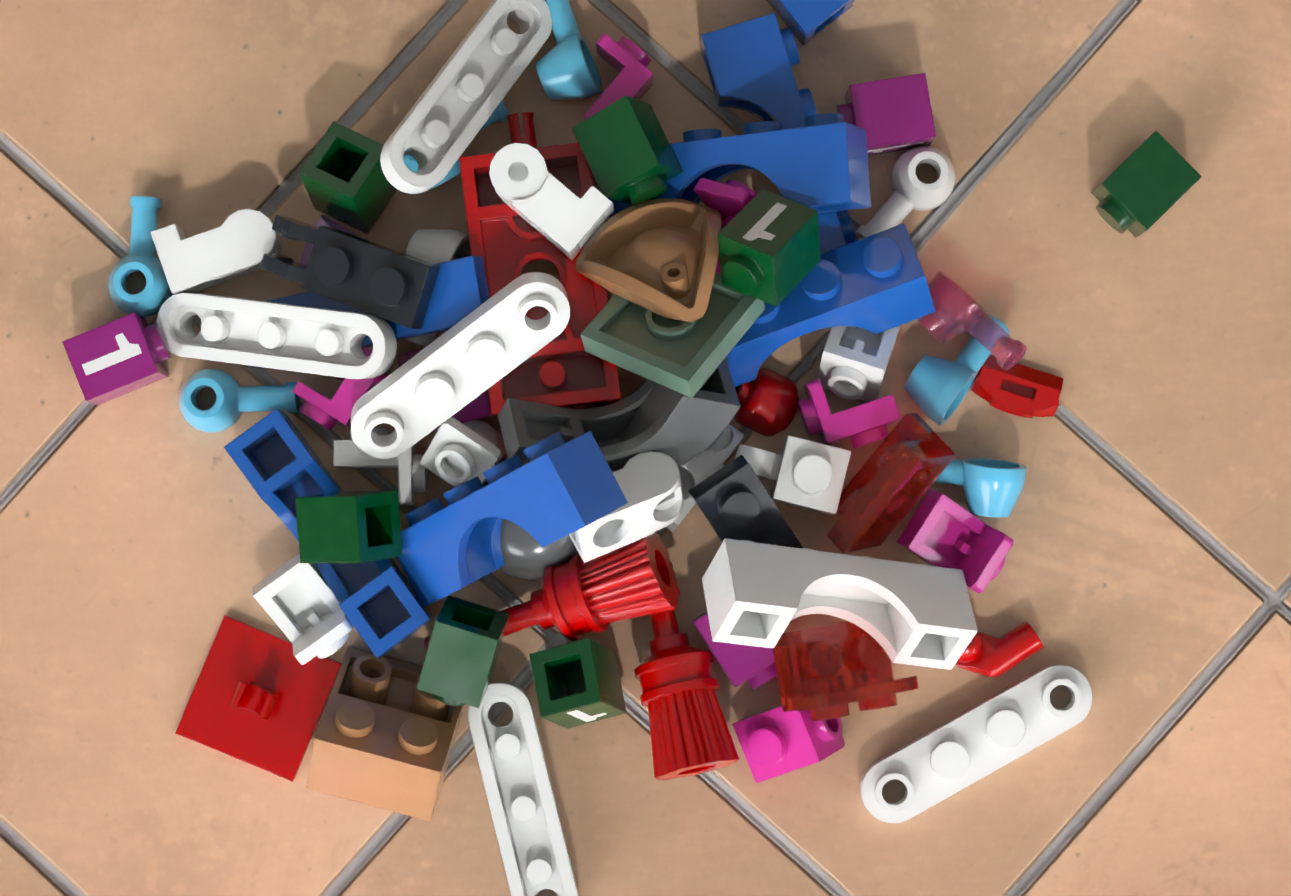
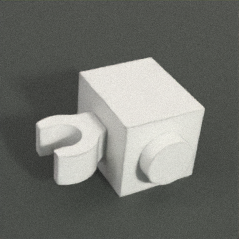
M789 435L784 440L781 455L747 445H738L735 459L743 455L757 477L774 481L770 496L774 502L830 516L836 514L851 451Z

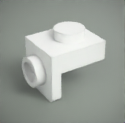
M387 428L372 429L378 435H388ZM351 429L350 440H334L335 467L398 468L399 505L416 506V492H427L428 469L419 464L424 454H416V444L396 457L380 459L363 453L356 446L352 439Z
M300 553L252 587L254 598L292 642L293 655L301 665L306 664L315 656L323 659L335 653L344 645L349 637V632L353 629V624L338 605L333 592L315 564H300Z

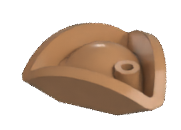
M678 198L653 199L632 205L612 216L595 231L578 256L575 269L613 294L665 318L686 322L695 321L704 316L710 299L719 255L718 233L721 231V215L717 210L706 205Z

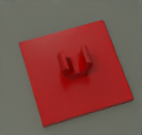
M225 615L175 734L293 782L342 663L328 657L320 659L318 656H315L306 664L301 665L293 655L291 642Z

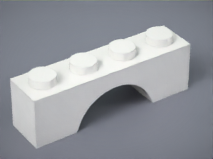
M725 538L702 578L711 636L714 642L774 649L791 620L809 614H825L842 618L862 628L882 646L893 663L951 670L978 632L963 570Z

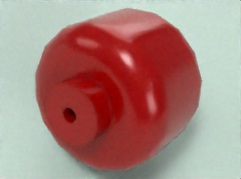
M760 367L755 380L735 387L740 403V408L734 415L737 423L767 437H772L784 431L790 425L797 412V401L799 400L797 386L791 379L770 369Z

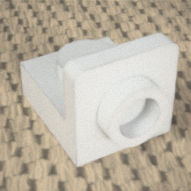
M901 325L876 335L860 327H832L823 350L817 375L822 388L831 390L837 396L845 399H860L866 402L876 400Z
M450 417L441 424L419 464L454 487L477 476L483 485L486 481L483 472L501 463L507 453L502 434L494 430L488 423L479 419L461 423L457 419Z

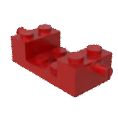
M522 112L524 137H521L518 113L507 115L511 144H528L537 149L545 160L548 172L581 199L590 187L593 186L592 171L579 143L537 147L533 118L534 112ZM496 153L459 157L471 256L483 257L489 298L521 276L529 264L536 261H546L557 269L559 282L566 290L570 306V318L563 332L488 388L492 415L495 419L498 418V414L508 398L572 409H586L590 406L612 404L621 400L617 365L585 352L581 333L608 303L607 289L576 271V261L581 251L571 260L502 201L496 193L489 175L490 164ZM535 306L530 308L525 315L532 320H539L544 318L549 311L542 306Z

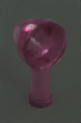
M941 271L932 278L928 287L936 312L916 319L923 327L942 343L968 331L997 358V364L1004 370L1012 368L1022 359L1027 347L1020 340H1014L969 294Z

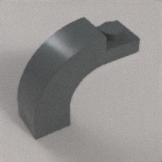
M724 359L693 398L648 379L643 386L626 398L606 406L589 409H572L508 398L498 414V419L508 459L518 454L523 465L529 463V460L523 450L543 439L560 432L565 443L591 431L611 471L615 472L623 469L629 459L649 451L661 452L670 456L677 463L678 467L684 465L718 438L740 408V403L727 361Z

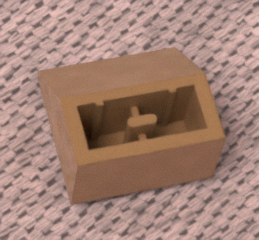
M348 646L314 738L306 788L431 822L448 768L464 706H452L442 703L433 694L418 690L417 686L423 666L388 656L377 658L373 652Z

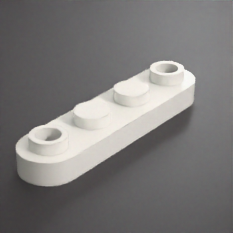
M494 0L488 6L385 142L381 151L380 162L382 171L391 185L408 194H420L428 191L445 178L548 39L553 22L545 0ZM507 18H511L518 23L520 34L514 33L508 27ZM404 153L410 154L416 159L418 172L411 171L406 167L403 160Z
M541 272L526 273L517 277L356 401L351 412V435L356 446L363 453L380 459L393 458L404 453L555 339L566 328L570 318V306L564 286L555 277ZM535 306H542L549 311L544 318L539 320H532L525 315L530 308ZM382 423L390 424L395 428L389 435H378L372 429Z
M179 293L169 297L162 304L156 320L167 350L176 356L348 379H370L382 375L392 365L397 350L395 334L391 326L384 319L373 314L202 293ZM196 315L200 317L202 322L201 331L198 335L192 327V322ZM366 335L373 342V351L369 357H366L362 351V341Z
M1058 664L1045 666L877 760L866 769L861 778L860 797L865 808L875 818L883 822L901 823L907 821L1083 721L1090 711L1092 690L1088 680L1081 672L1069 666ZM1059 685H1065L1071 692V701L1063 709H1055L1050 702L1051 691ZM893 779L902 781L905 786L904 797L896 803L886 802L882 796L884 784Z
M496 682L489 684L480 707L476 708L469 705L468 722L511 896H536L543 889H551L558 896H579L530 699L522 689L511 683ZM505 702L512 708L513 719L508 725L498 726L491 721L489 710L494 703Z

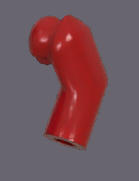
M1025 621L1000 638L977 632L956 662V665L961 669L990 678L998 677L1044 647L1034 629Z

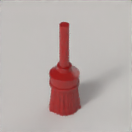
M655 531L652 535L585 563L580 554L572 556L568 562L555 567L553 565L546 567L544 570L543 588L533 591L530 601L501 610V612L510 614L504 636L536 625H540L544 630L556 626L568 640L576 641L582 639L584 634L593 631L600 633L607 630L612 622L677 609L680 590L667 548L664 547L663 542ZM431 635L426 636L424 638L426 652L429 646Z
M675 610L650 614L655 638L648 642L651 655L634 669L635 678L640 681L642 695H640L641 705L648 706L655 779L670 780L694 776L735 764V762L739 761V756L715 693L720 686L718 679L714 678L711 663L714 662L712 652L690 646L687 633L679 632Z

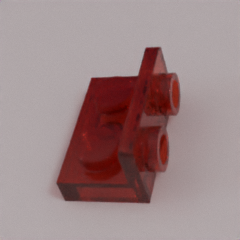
M917 413L905 414L841 492L837 511L841 517L826 536L842 553L881 546L956 454Z
M847 620L783 632L773 649L783 712L809 710L811 721L849 716L848 703L857 701L859 711L896 706V693L919 689L917 676L893 678L891 660L882 646L862 628Z

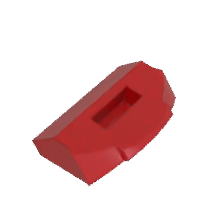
M990 355L980 368L971 391L989 402L990 406L1012 415L1031 419L1033 416L1054 417L1059 406V396L1064 378Z

